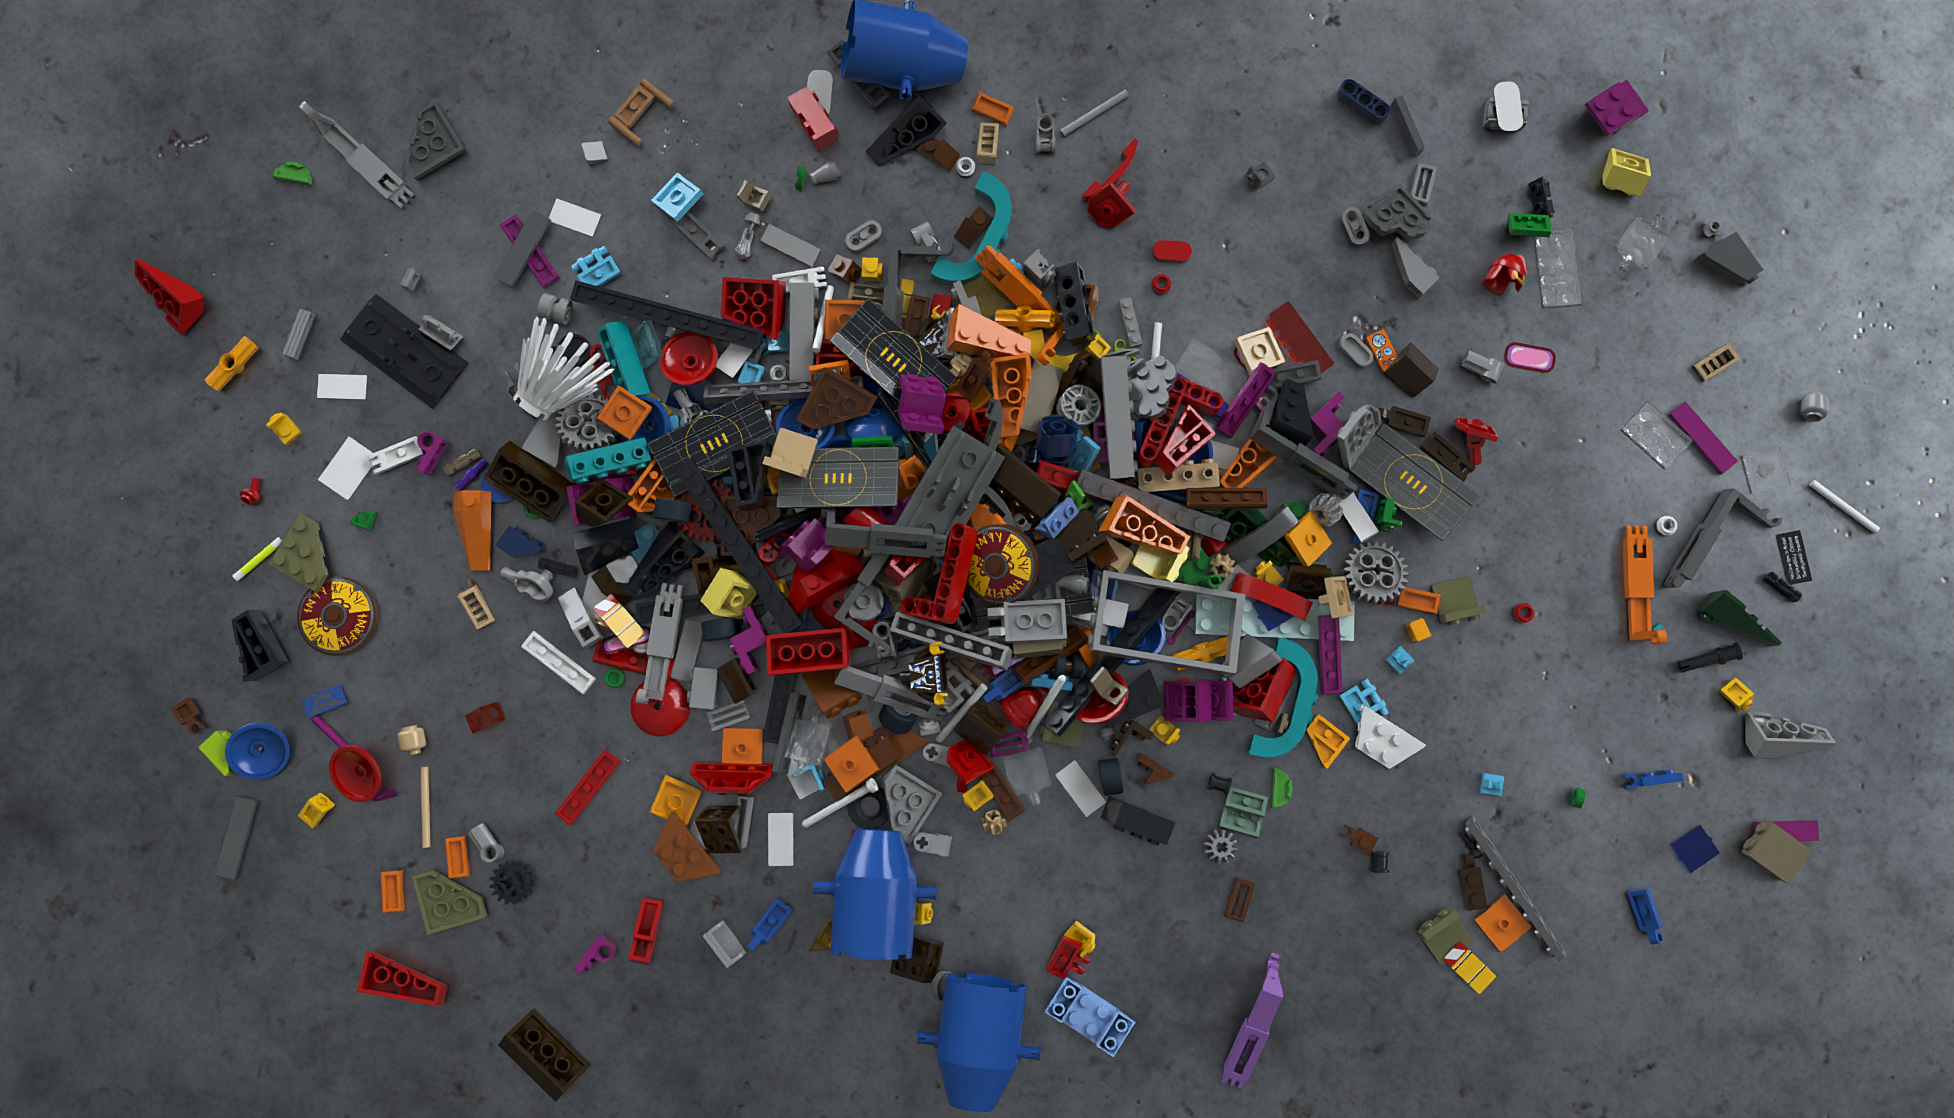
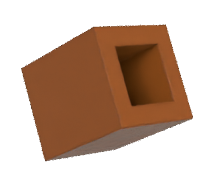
M858 710L842 716L848 739L858 736L861 742H865L868 740V737L873 736L866 712Z

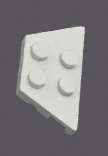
M1363 704L1361 705L1360 710L1362 713L1361 720L1358 722V736L1356 737L1355 747L1390 769L1426 746V744Z

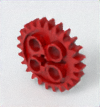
M711 479L708 480L719 499L722 496H730L729 494L732 489L724 490L726 484L722 483L718 486V480H715L713 484H711ZM687 491L680 494L683 497L682 500L676 499V501L691 503L690 515L694 511L699 514V519L696 522H692L689 517L688 523H677L679 526L684 525L682 532L689 530V538L695 534V541H699L702 537L705 543H707L708 537L711 542H715V536L720 539L714 528H710L708 519L690 492ZM704 516H705L704 526H703V527H700V524H701V522L703 521Z

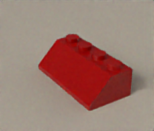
M846 628L766 635L768 676L848 668L851 657L850 631Z

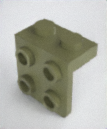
M1467 576L1432 585L1433 593L1441 595L1438 608L1440 623L1448 622L1449 625L1461 623L1460 619L1467 617L1468 621L1480 619V614L1486 613L1484 605L1478 606L1470 577Z
M1052 702L1044 715L1047 716L1046 720L1058 707L1059 702ZM1076 717L1060 737L1041 724L1039 735L1042 736L1043 741L1079 748L1082 745L1086 723H1083Z
M1451 908L1440 911L1436 918L1422 924L1421 928L1417 931L1436 960L1441 964L1446 963L1443 960L1444 957L1460 941L1466 947L1472 944V938L1458 920L1460 916L1456 910Z

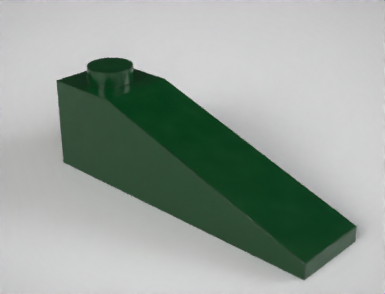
M1224 509L1222 511L1224 514L1218 516V518L1231 523L1225 537V541L1229 543L1236 539H1242L1268 521L1259 509ZM1282 537L1257 553L1261 558L1267 561L1271 560L1273 564L1280 567L1296 556L1295 552Z
M1727 590L1710 593L1696 610L1700 614V618L1706 623L1714 624L1768 646H1780L1782 643L1767 627L1759 625L1757 623L1758 618L1754 614L1747 613L1745 611L1747 607Z

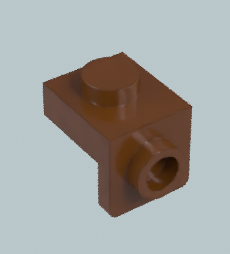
M836 254L827 271L831 275L844 279L850 284L857 281L862 268L853 260Z

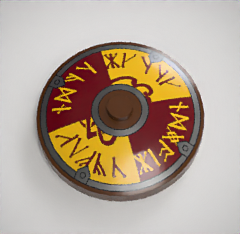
M991 524L978 529L966 586L977 598L992 605H1004V602L1014 603L1021 600L1032 590L1039 574V557L1033 542L1020 529L1008 524Z
M347 577L327 578L319 592L309 588L303 595L297 611L298 628L305 642L314 650L332 656L348 655L364 647L374 635L379 618L378 606L371 591L362 583Z

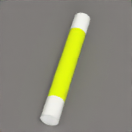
M280 537L276 538L233 575V578L236 581L242 579L274 552L283 540Z

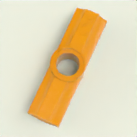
M1025 305L1018 307L1016 310H997L994 321L1004 327H1018L1021 332H1028L1034 328H1053L1056 316L1052 310H1032L1030 306Z
M244 336L229 353L220 357L219 364L206 377V383L220 392L235 374H240L244 370V364L259 347ZM234 360V365L230 368L229 364Z
M1228 636L1192 646L1191 649L1172 655V657L1208 663L1213 661L1214 658L1226 655ZM1175 667L1177 671L1186 669V668Z

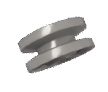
M1074 385L1068 388L1058 399L1056 405L1057 415L1064 416V420L1070 421V419L1074 420L1081 430L1089 427L1099 416L1101 410L1100 399L1091 388L1084 385ZM1075 405H1079L1082 411L1078 410Z

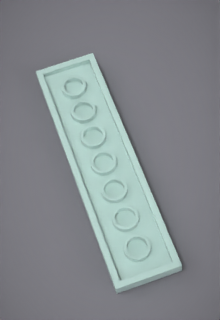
M1196 594L1194 634L1228 636L1232 600ZM1245 597L1241 636L1249 634L1252 637L1319 640L1318 615L1331 614L1329 603L1320 604V601L1317 599H1307L1313 602L1306 621L1286 614L1282 610L1250 597ZM1351 601L1353 615L1339 617L1340 641H1354L1355 601Z

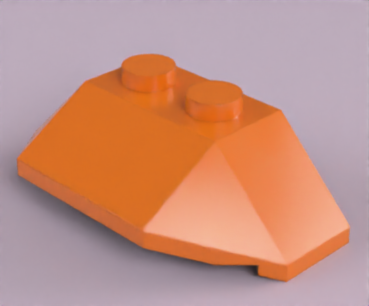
M655 458L628 494L633 497V500L627 505L638 513L654 512L656 498L670 500L676 498L673 496Z

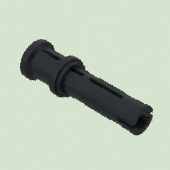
M1735 642L1732 643V646L1725 648L1717 647L1714 649V652L1679 660L1677 664L1681 665L1678 667L1680 672L1685 673L1686 671L1716 663L1723 665L1730 660H1742L1743 652L1740 645Z

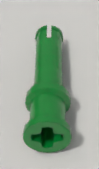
M1216 574L1206 576L1200 581L1199 586L1218 589L1222 579Z

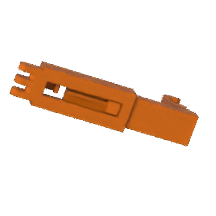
M987 245L975 257V260L984 268L981 271L983 275L1017 307L1026 305L1030 306L1032 310H1052L1055 312L1054 327L1046 328L1051 335L1037 354L1038 361L1046 366L1050 363V359L1046 357L1045 353L1049 357H1053L1056 354L1053 348L1063 336V330L1065 329L1064 323L1060 319V313L1041 296L1043 292L1002 253L996 252L990 245Z
M1626 525L1625 539H1623L1624 598L1628 599L1629 641H1651L1652 645L1666 644V631L1652 630L1651 598H1654L1652 538H1648L1646 525L1641 526V533L1638 525L1633 526V533L1631 525ZM1633 545H1637L1635 553H1640V558H1634Z

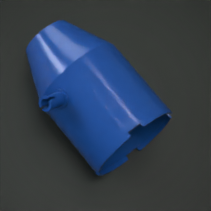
M852 0L845 29L849 30L847 42L843 41L841 78L899 89V98L903 100L905 94V101H909L912 98L911 92H919L961 81L966 66L968 40L930 13L915 10L916 3L912 1L911 7L910 0L905 1L903 8L867 0Z
M856 829L835 873V880L832 882L814 881V887L822 888H813V894H830L834 897L830 954L841 956V952L849 953L850 958L894 960L898 959L899 955H905V959L912 958L916 901L918 899L936 900L937 894H929V892L937 893V886L927 887L917 884V877L901 831Z
M957 973L946 975L939 1031L931 1033L918 1030L917 1044L933 1045L937 1048L936 1057L950 1106L974 1112L993 1111L1017 1069L1019 1060L1026 1058L1040 1061L1041 1047L1025 1046L1021 1043L1027 995L1026 984L1019 982L1018 986L1012 984L1011 979L981 974L965 973V977H957Z

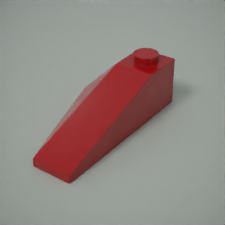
M140 259L135 260L134 276L146 293H151L154 296L156 307L158 309L162 308L167 314L165 317L167 322L180 335L184 334L203 313L204 297L192 286Z

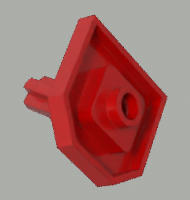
M1123 180L1116 187L1110 182L1089 197L1088 213L1100 226L1114 228L1135 214L1136 209L1124 197L1130 189V183Z
M1457 417L1455 420L1456 427L1466 432V445L1469 448L1470 462L1474 465H1479L1482 463L1481 447H1483L1485 440L1497 442L1498 435L1492 426L1485 425V422L1480 419L1473 418V420Z
M962 740L947 750L946 762L952 768L954 774L958 776L957 791L959 793H965L968 789V783L992 771L994 768L988 758L967 741Z

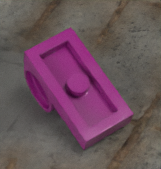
M431 432L421 433L417 438V444L426 451V454L420 457L417 470L429 476L449 442ZM429 438H432L433 443L431 444V446L427 447L426 441Z
M907 496L902 501L898 499L897 507H891L892 511H889L887 507H877V512L882 516L887 525H892L899 519L911 496Z
M599 935L574 970L581 974L585 970L588 972L595 964L593 959L599 962L611 960L617 953L616 945L605 935ZM603 946L607 947L610 951L608 957L603 956L601 953Z

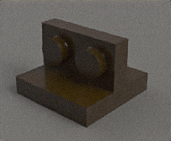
M1287 562V583L1285 589L1305 599L1319 600V596L1326 595L1327 590L1324 578L1331 577V568L1320 564H1311L1308 567L1303 566L1302 563Z

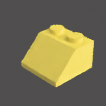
M1611 148L1602 175L1603 185L1610 190L1617 189L1627 195L1641 197L1651 178L1649 159Z
M720 568L700 601L713 615L741 620L742 615H744L742 609L750 606L757 592L744 576L735 571Z

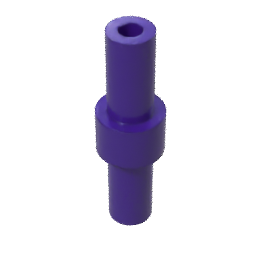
M482 457L472 468L469 467L464 472L465 475L454 486L460 491L469 481H473L478 476V473L488 462Z

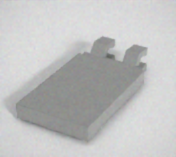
M1065 599L1004 602V606L999 608H987L988 620L1001 619L1002 627L988 628L989 640L1002 639V642L1005 641V643L1067 640Z

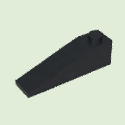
M919 93L865 152L878 165H881L905 151L934 138L947 122L924 96Z
M670 521L656 536L624 590L639 601L658 589L659 585L667 579L672 580L675 578V574L691 568L693 566L692 559L700 558L705 552Z

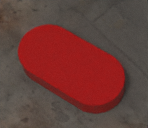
M1160 240L1155 243L1152 253L1159 261L1186 262L1192 254V248L1186 242Z

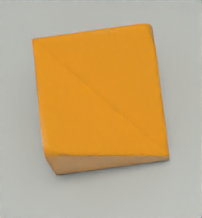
M1423 618L1405 624L1413 643L1431 636Z

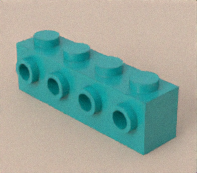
M626 321L605 323L596 332L606 360L610 362L609 369H614L611 375L616 388L619 385L636 397L648 396L650 394L649 384L643 373V367L640 364Z
M644 437L565 457L564 461L571 483L583 484L588 482L589 478L596 477L598 480L608 477L609 473L616 472V475L628 472L627 469L635 467V470L646 468L651 458Z

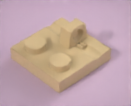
M1270 327L1246 334L1234 340L1240 353L1241 363L1245 365L1249 376H1251L1260 362L1269 368L1285 363Z
M1345 576L1324 578L1327 595L1319 596L1320 604L1329 603L1332 618L1352 616L1353 610Z

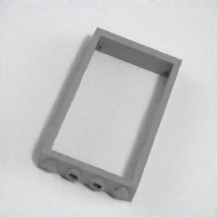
M1103 570L1100 576L1097 575L1095 587H1098L1097 595H1094L1092 605L1095 607V614L1091 615L1090 627H1093L1092 635L1089 634L1087 640L1090 653L1228 676L1236 674L1246 594ZM1108 579L1232 600L1225 664L1219 665L1100 645Z

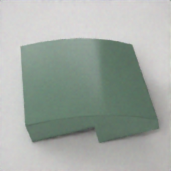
M1230 787V791L1225 798L1218 828L1257 839L1260 833L1262 818L1265 815L1268 797Z

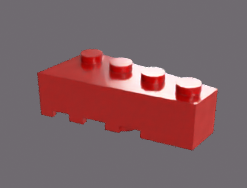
M366 951L357 992L442 1006L444 1005L448 985L376 951Z

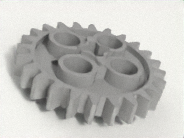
M591 393L589 398L585 396L562 408L563 411H558V417L555 418V426L558 437L562 439V443H567L569 449L574 446L576 452L580 448H583V452H585L587 449L602 448L603 444L609 446V441L615 442L614 435L619 436V433L596 419L607 403L608 398L602 401V397L599 395L595 399Z
M1368 541L1365 547L1363 544H1360L1358 549L1353 548L1352 554L1349 553L1346 557L1348 560L1343 564L1346 566L1343 573L1348 574L1345 578L1347 581H1350L1348 588H1354L1351 594L1353 595L1358 592L1359 600L1364 596L1366 597V603L1372 599L1374 605H1376L1378 600L1382 604L1386 602V599L1391 602L1394 597L1397 598L1400 595V592L1405 589L1403 585H1406L1408 582L1405 578L1409 573L1404 571L1408 565L1401 564L1405 558H1398L1397 556L1400 552L1393 553V546L1387 549L1385 542L1382 546H1379L1378 541H1375L1372 546ZM1362 560H1367L1370 565L1363 564ZM1382 561L1387 562L1389 564V567H1385L1382 564ZM1362 578L1367 579L1370 584L1363 583ZM1382 580L1388 581L1390 586L1384 585Z

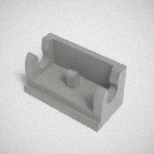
M724 920L703 935L726 968L747 953Z

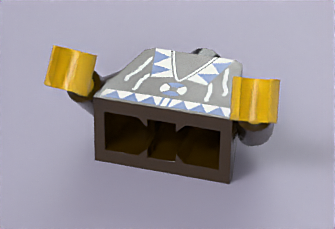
M938 305L933 309V314H930L921 323L917 339L924 348L943 365L948 367L951 366V360L942 358L940 353V347L943 342L941 337L944 334V323L941 317L945 315L946 311L941 315L938 314L937 308L940 306ZM957 352V354H961L962 356L966 354L962 352Z
M935 642L915 656L914 661L909 662V671L900 672L901 683H911V690L917 691L918 696L936 705H947L943 700L944 696H948L947 693H949L946 657L943 654L944 650H939V644H942V642Z

